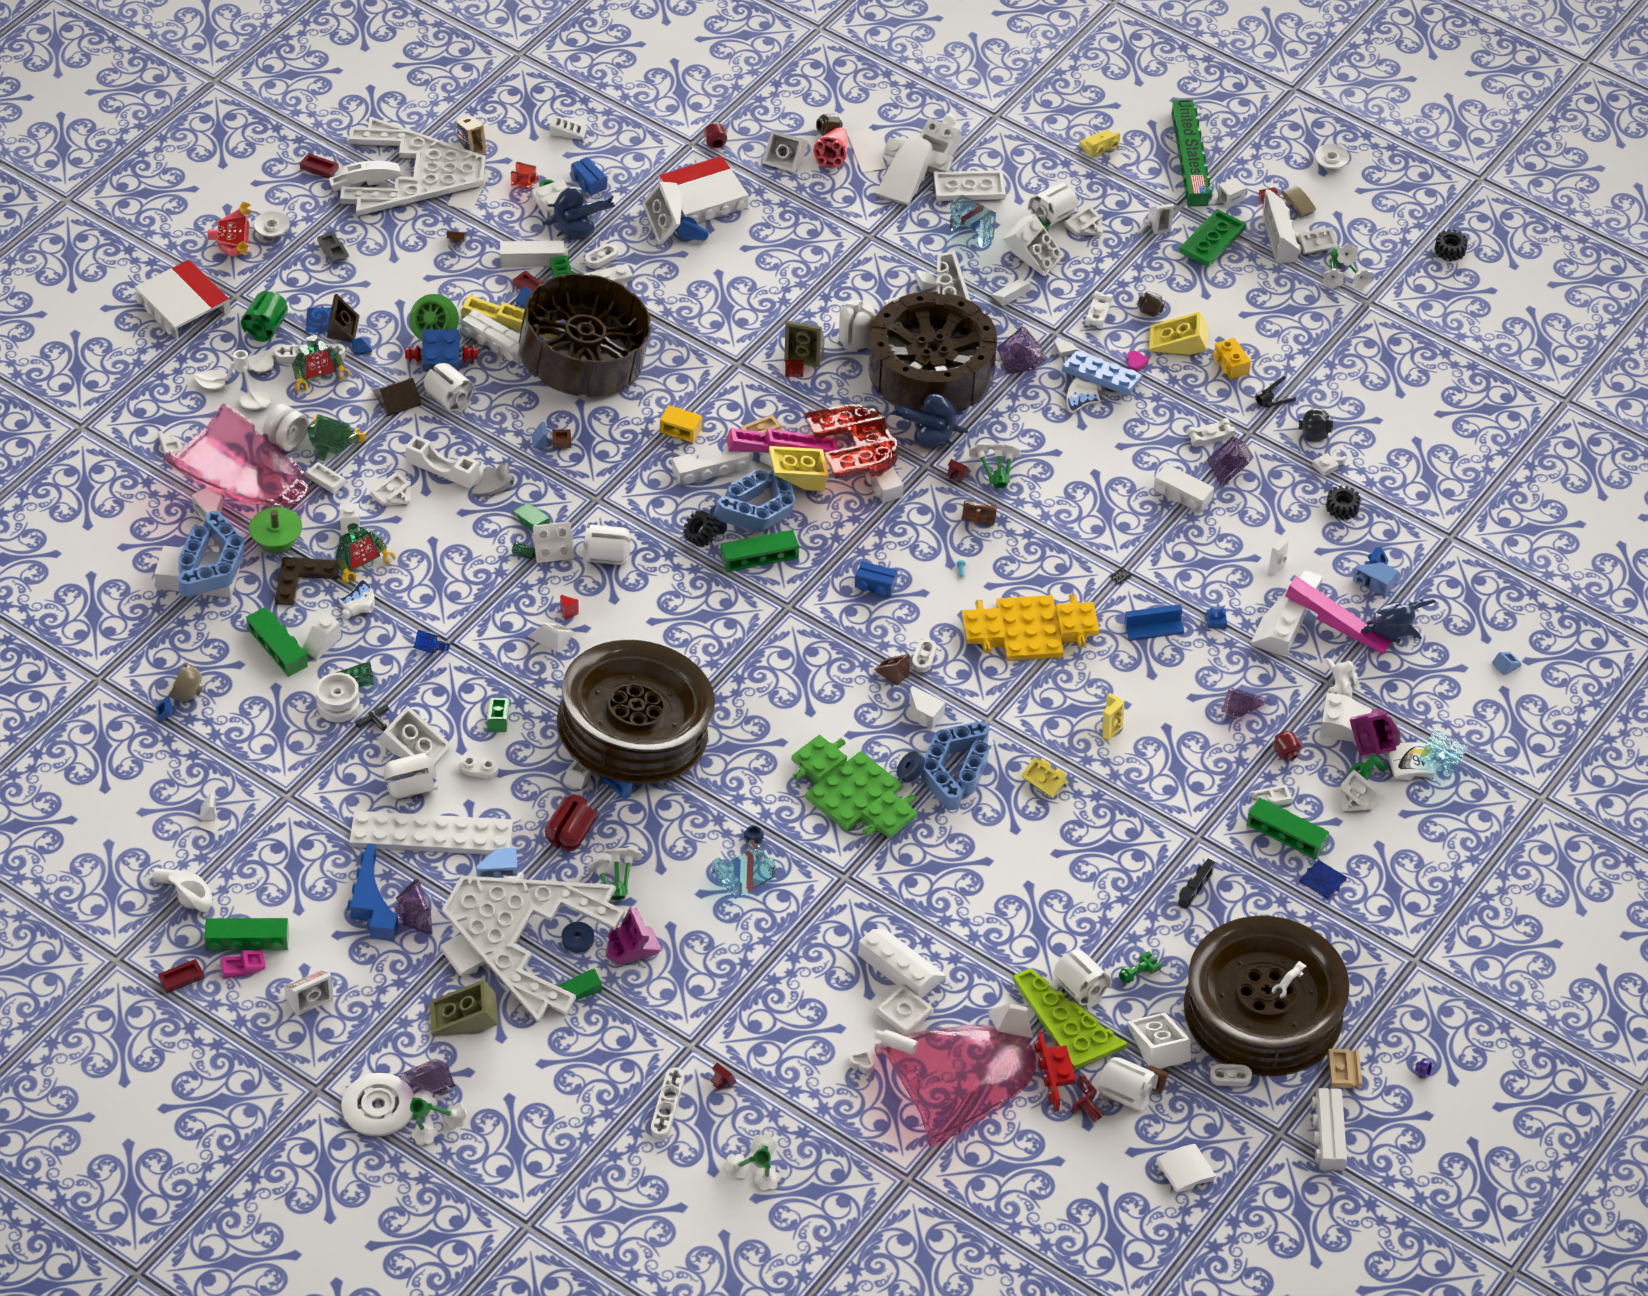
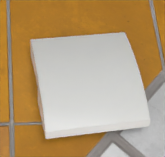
M458 935L440 946V950L460 976L476 973L479 966L487 965L462 935Z
M1196 1144L1174 1149L1156 1159L1176 1192L1193 1190L1196 1184L1212 1182L1216 1177Z

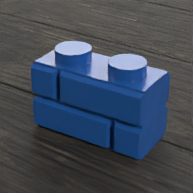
M588 157L571 164V179L577 181L580 188L590 196L607 188L606 175Z
M861 561L855 575V588L861 591H871L880 596L886 595L891 597L897 583L898 570Z

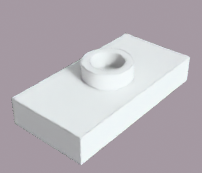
M319 462L305 472L308 479L333 494L346 484L344 477Z
M1284 537L1272 547L1268 573L1273 576L1285 566L1288 558L1289 540Z

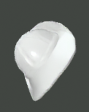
M184 871L169 875L168 879L177 887V898L184 907L197 909L201 912L209 911L212 905V894L201 877L192 872Z

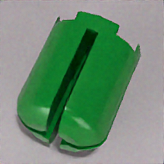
M266 290L258 293L240 321L243 331L245 333L247 331L256 337L254 339L256 341H269L288 313V305L284 297L274 291Z

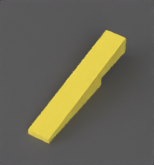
M468 295L462 307L461 317H466L475 309L507 328L521 331L524 309L504 302L501 306ZM548 333L541 335L553 339L557 337V335Z

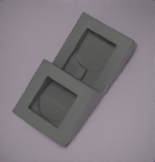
M334 231L317 237L320 247L332 263L349 257L342 241L339 242Z

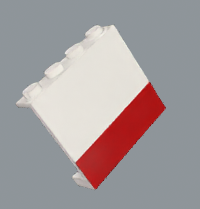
M722 156L659 175V182L677 183L682 195L681 212L685 216L694 218L697 224L748 208V193Z
M190 259L135 286L136 301L142 304L147 313L152 314L157 323L162 324L167 333L176 340L179 339V327L216 308H219L224 314L231 312L229 298Z

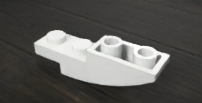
M366 161L343 166L345 173L331 177L329 181L334 192L341 191L342 186L359 185L363 181H367L368 186L377 185L384 180L396 178L401 175L397 163Z

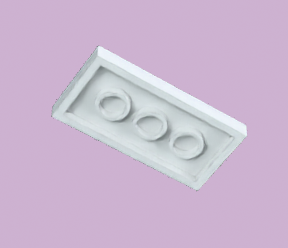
M1003 170L934 172L933 174L936 201L1005 199L1006 197Z

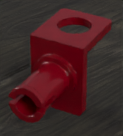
M1081 1074L1076 1085L1085 1096L1074 1103L1071 1113L1074 1114L1078 1110L1083 1109L1092 1122L1095 1123L1104 1113L1093 1103L1097 1090ZM1083 1082L1087 1085L1088 1090L1084 1087Z

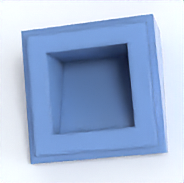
M541 422L532 434L533 448H547L545 422Z
M1499 652L1492 661V664L1503 675L1522 665L1511 652Z

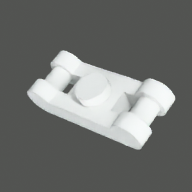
M1095 291L1092 304L1085 319L1086 326L1094 325L1099 329L1103 328L1112 303V294L1104 295L1101 292Z
M1227 418L1222 419L1218 423L1198 428L1189 427L1185 431L1187 437L1191 438L1190 441L1193 447L1231 439L1236 435V431L1231 427V423Z

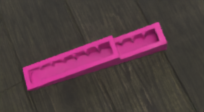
M730 428L726 437L728 451L769 453V446L823 449L824 455H837L838 453L835 439L767 428L765 433Z
M1298 576L1289 585L1285 597L1318 613L1316 620L1382 654H1385L1392 641L1377 635L1374 631L1368 633L1361 632V629L1368 624Z

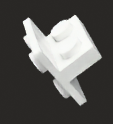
M570 522L533 526L534 537L532 539L537 563L574 558Z

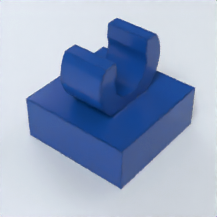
M1376 547L1373 554L1367 556L1369 561H1365V564L1384 563L1387 565L1389 560L1383 548Z
M1211 607L1206 610L1207 628H1227V617L1224 607H1221V609Z

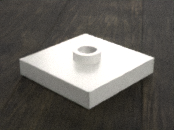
M904 985L876 1008L877 1015L905 1036L911 1033L934 1012V1008Z

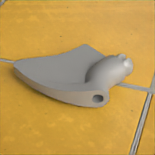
M502 462L498 468L483 469V476L472 490V495L487 496L510 488L514 484L515 479L509 475V464L505 462V465H503Z

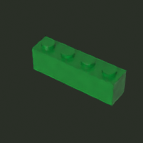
M788 530L721 543L720 556L726 572L798 559L799 544L794 531Z
M264 607L246 616L247 630L287 677L308 667V654L306 650L298 645L294 636L289 635L284 624L278 622L273 612L270 613Z
M1259 798L1248 813L1247 826L1315 860L1327 845L1329 831L1272 804L1270 801Z
M206 918L204 934L206 950H288V918Z

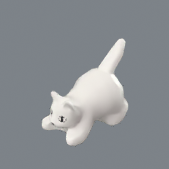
M1325 658V662L1333 672L1335 685L1328 688V691L1352 698L1351 685H1356L1358 681L1357 674L1354 672V664L1351 661H1346L1335 665L1332 660Z

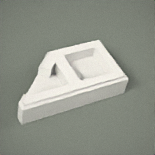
M161 431L157 432L166 460L184 456V450L179 438L164 435Z

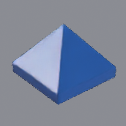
M369 338L351 340L354 355L372 352Z
M168 696L155 707L158 723L174 714Z

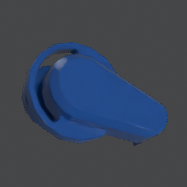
M685 215L681 216L680 225L675 229L680 237L675 234V231L673 232V235L678 240L684 242L693 239L705 241L709 235V231L699 226L694 218Z

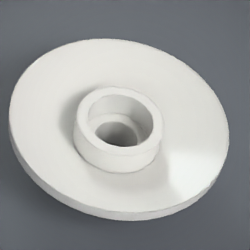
M1325 144L1317 148L1315 159L1323 167L1338 169L1348 163L1349 153L1339 145Z
M277 211L262 213L254 222V228L257 233L265 237L280 236L290 226L288 217Z

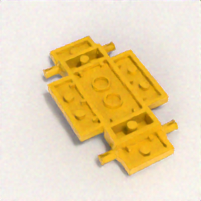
M1073 593V595H1069L1070 603L1056 604V609L1053 595L998 598L996 600L997 608L984 609L983 601L976 600L975 610H962L966 644L983 645V652L987 654V651L988 654L991 653V647H1004L1007 661L1062 658L1064 656L1062 643L1078 642V646L1081 648V646H1086V637L1099 635L1094 602L1078 603L1077 595Z

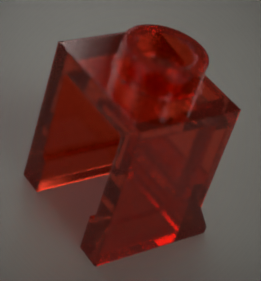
M516 162V171H511V186L519 185L531 188L533 184L537 183L539 177L536 173V166Z

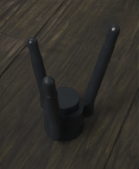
M1286 376L1279 378L1269 387L1255 395V400L1259 406L1263 407L1266 405L1267 408H1270L1273 405L1296 400V397L1272 402L1274 394L1271 390L1285 380Z

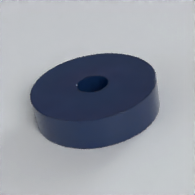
M916 751L906 754L897 766V776L904 782H911L916 779L924 768V757Z
M572 922L565 926L562 931V944L571 952H585L594 943V931L590 925L584 922Z

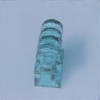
M1434 728L1419 760L1424 762L1428 758L1430 760L1429 765L1433 766L1438 761V756L1442 757L1443 759H1440V765L1437 770L1441 771L1443 768H1446V774L1451 777L1468 746L1452 738L1449 745H1446L1450 736Z

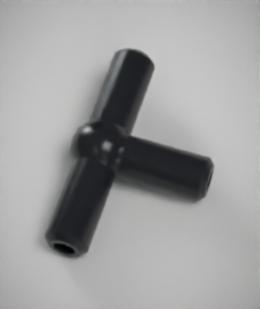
M384 704L374 711H369L367 715L355 721V725L360 728L372 721L381 731L385 730L387 725L379 716L389 711L388 705Z

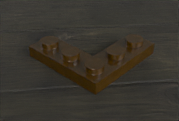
M283 557L275 604L295 605L300 577L337 579L340 567L339 560Z

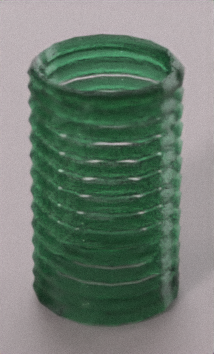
M517 541L514 542L511 550L513 554L529 559L534 558V547Z

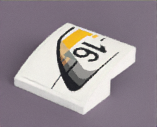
M1400 743L1399 746H1396L1397 750L1386 752L1394 778L1411 781L1414 776L1432 778L1435 774L1425 743Z

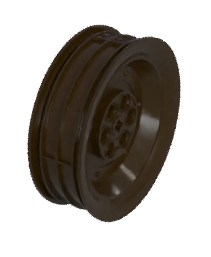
M616 640L587 649L569 665L563 678V700L557 713V731L565 749L581 765L600 776L619 782L650 784L678 777L690 770L700 760L707 745V726L714 712L715 697L707 676L688 657L676 650L653 642Z
M1248 916L1229 921L1206 935L1192 955L1188 972V985L1184 995V1015L1187 1026L1199 1046L1222 1064L1245 1065L1251 1069L1252 1075L1284 1076L1303 1071L1321 1061L1328 1055L1329 1049H1333L1338 1041L1343 1025V1013L1349 997L1350 985L1347 969L1336 949L1319 933L1301 923L1275 916ZM1300 961L1307 966L1302 970L1304 974L1301 977H1295L1286 989L1287 994L1283 999L1280 998L1283 989H1277L1276 993L1273 994L1272 988L1280 984L1285 975Z

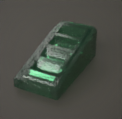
M370 662L335 672L349 674L356 680L358 687L374 685Z

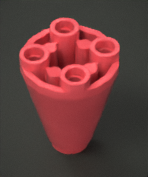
M835 128L816 141L813 152L819 165L833 168L843 164L847 157V131L844 128Z

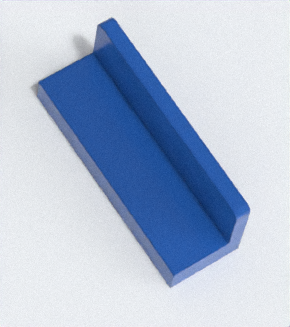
M1181 604L1126 611L1124 626L1129 640L1134 641L1184 634V627L1181 621Z

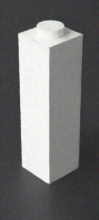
M500 241L501 267L550 266V258L564 255L568 257V248H564V241Z

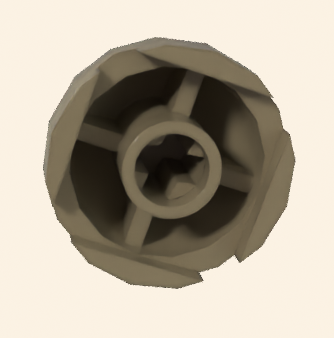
M185 662L168 697L181 702H187L192 700L195 695L199 696L204 687L201 685L202 676L199 670Z

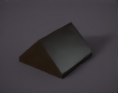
M335 294L333 298L327 338L351 342L356 337L360 315L338 294Z
M413 378L404 379L373 390L387 416L422 405Z

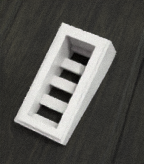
M553 115L550 123V136L584 140L587 126Z

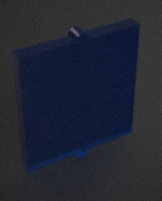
M323 306L321 308H307L306 332H327L331 308H324Z
M1318 859L1311 868H1307V872L1299 882L1329 900L1336 891L1340 890L1347 877Z

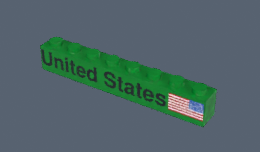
M1173 100L1171 115L1187 207L1208 206L1209 199H1212V189H1209L1210 177H1207L1208 166L1204 164L1206 162V155L1202 153L1204 144L1203 141H1200L1202 134L1201 130H1198L1197 106L1194 107L1193 100Z

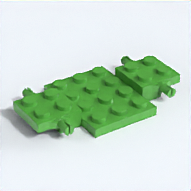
M819 734L792 755L791 760L800 768L793 773L794 779L798 781L805 775L815 784L813 788L805 793V798L846 832L861 821L868 826L863 829V834L866 837L878 831L890 839L917 818L918 812L909 806L910 803L916 800L915 795L910 793L904 799L896 796L895 794L902 790L903 784L862 751L847 761V756L839 750V748L846 744L844 739L839 738L836 742L830 743Z

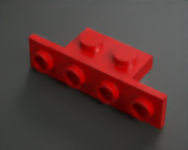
M1041 1031L1037 1034V1041H1034L1035 1052L1040 1055V1070H1044L1045 1073L1043 1075L1044 1085L1050 1091L1048 1092L1049 1103L1053 1104L1054 1110L1057 1112L1059 1111L1061 1100L1057 1087L1076 1084V1077L1067 1045L1046 1048Z

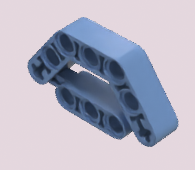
M755 470L729 485L725 497H721L713 513L714 517L721 522L756 532H763L789 517L795 504L792 484L775 476L774 471L767 474L763 470ZM769 488L770 501L761 506L746 503Z
M208 512L203 526L198 525L191 529L178 559V590L183 596H193L228 587L232 584L244 557V538L220 512ZM211 537L223 551L217 563L198 568Z
M979 721L938 730L924 757L925 764L921 772V779L942 805L949 810L959 808L963 795L974 793L988 763L989 745L987 743L989 739V726L985 722ZM970 750L959 773V778L955 782L944 769L949 754Z

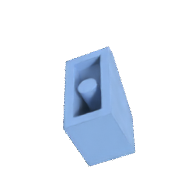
M516 848L494 850L477 865V877L503 878V875L517 876Z

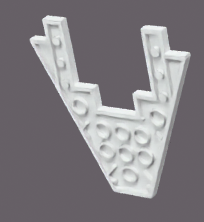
M369 117L368 128L351 127L349 144L400 146L399 158H416L413 177H396L394 188L342 186L340 204H357L356 216L396 206H405L408 203L483 185L486 156L374 117Z
M461 876L442 908V913L536 1022H540L548 1007L567 1015L576 1000V995L524 971L532 953L516 945V942L533 913L552 921L560 906L563 905L616 930L625 911L608 903L616 890L614 885Z

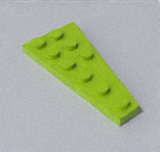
M1029 968L1013 975V982L1056 1046L1067 1045L1074 1071L1127 1048L1128 1043L1126 1041L1118 1039L1113 1031L1109 1028L1105 1029L1090 1013L1074 1001L1071 1002L1065 998V994L1060 990L1056 991L1052 988L1049 982L1033 969Z

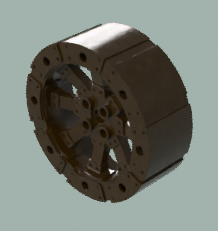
M573 273L559 275L546 280L541 285L539 284L530 293L526 301L519 336V354L523 364L534 377L540 378L543 384L557 391L575 396L580 394L587 395V397L614 394L623 390L626 385H631L641 373L651 331L650 315L641 299L635 293L629 291L627 287L616 281L592 274ZM563 319L565 320V322L563 323L556 322ZM545 333L557 335L556 338L551 339L549 341H543L539 339L540 334L545 335ZM611 340H620L621 342H623L625 348H621L620 346L611 342ZM559 350H563V351L569 350V353H568V355H567V354H561V353H559V352H557V351H559ZM606 353L613 357V359L604 361L601 354L605 355Z
M935 291L917 292L899 297V300L895 302L891 301L878 312L871 325L868 372L873 387L890 404L894 406L897 404L924 413L926 411L920 410V407L924 406L925 398L929 394L934 393L948 398L955 411H963L967 407L975 405L988 393L993 383L997 348V332L994 323L987 313L984 314L981 311L982 308L950 293L945 295L938 294ZM931 326H933L934 328L942 329H939L937 332H935L934 329L931 328ZM919 327L920 334L911 333L907 329H917ZM955 331L966 335V337L957 340L956 338H951ZM893 337L907 346L895 347L889 344V339ZM977 348L974 355L964 356L959 354V352ZM902 360H909L913 363L911 365H908Z

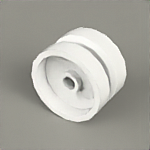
M280 404L268 415L263 427V436L269 442L277 444L281 449L292 451L304 440L309 427V419L304 414L295 411L292 407Z
M341 672L331 673L318 681L316 685L317 709L321 717L327 721L338 723L348 721L357 715L360 709L358 683L352 676Z

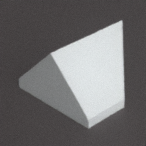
M543 623L542 627L527 637L559 652L575 632L561 624Z
M1007 1004L989 1010L988 1015L997 1031L1033 1038L1027 1007Z

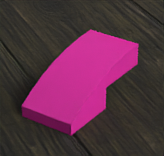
M263 950L242 951L241 956L221 957L220 959L223 978L245 976L266 968Z

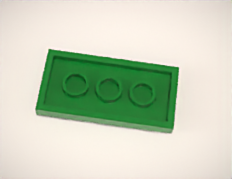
M1217 209L1182 244L1179 253L1210 267L1246 229L1247 224Z

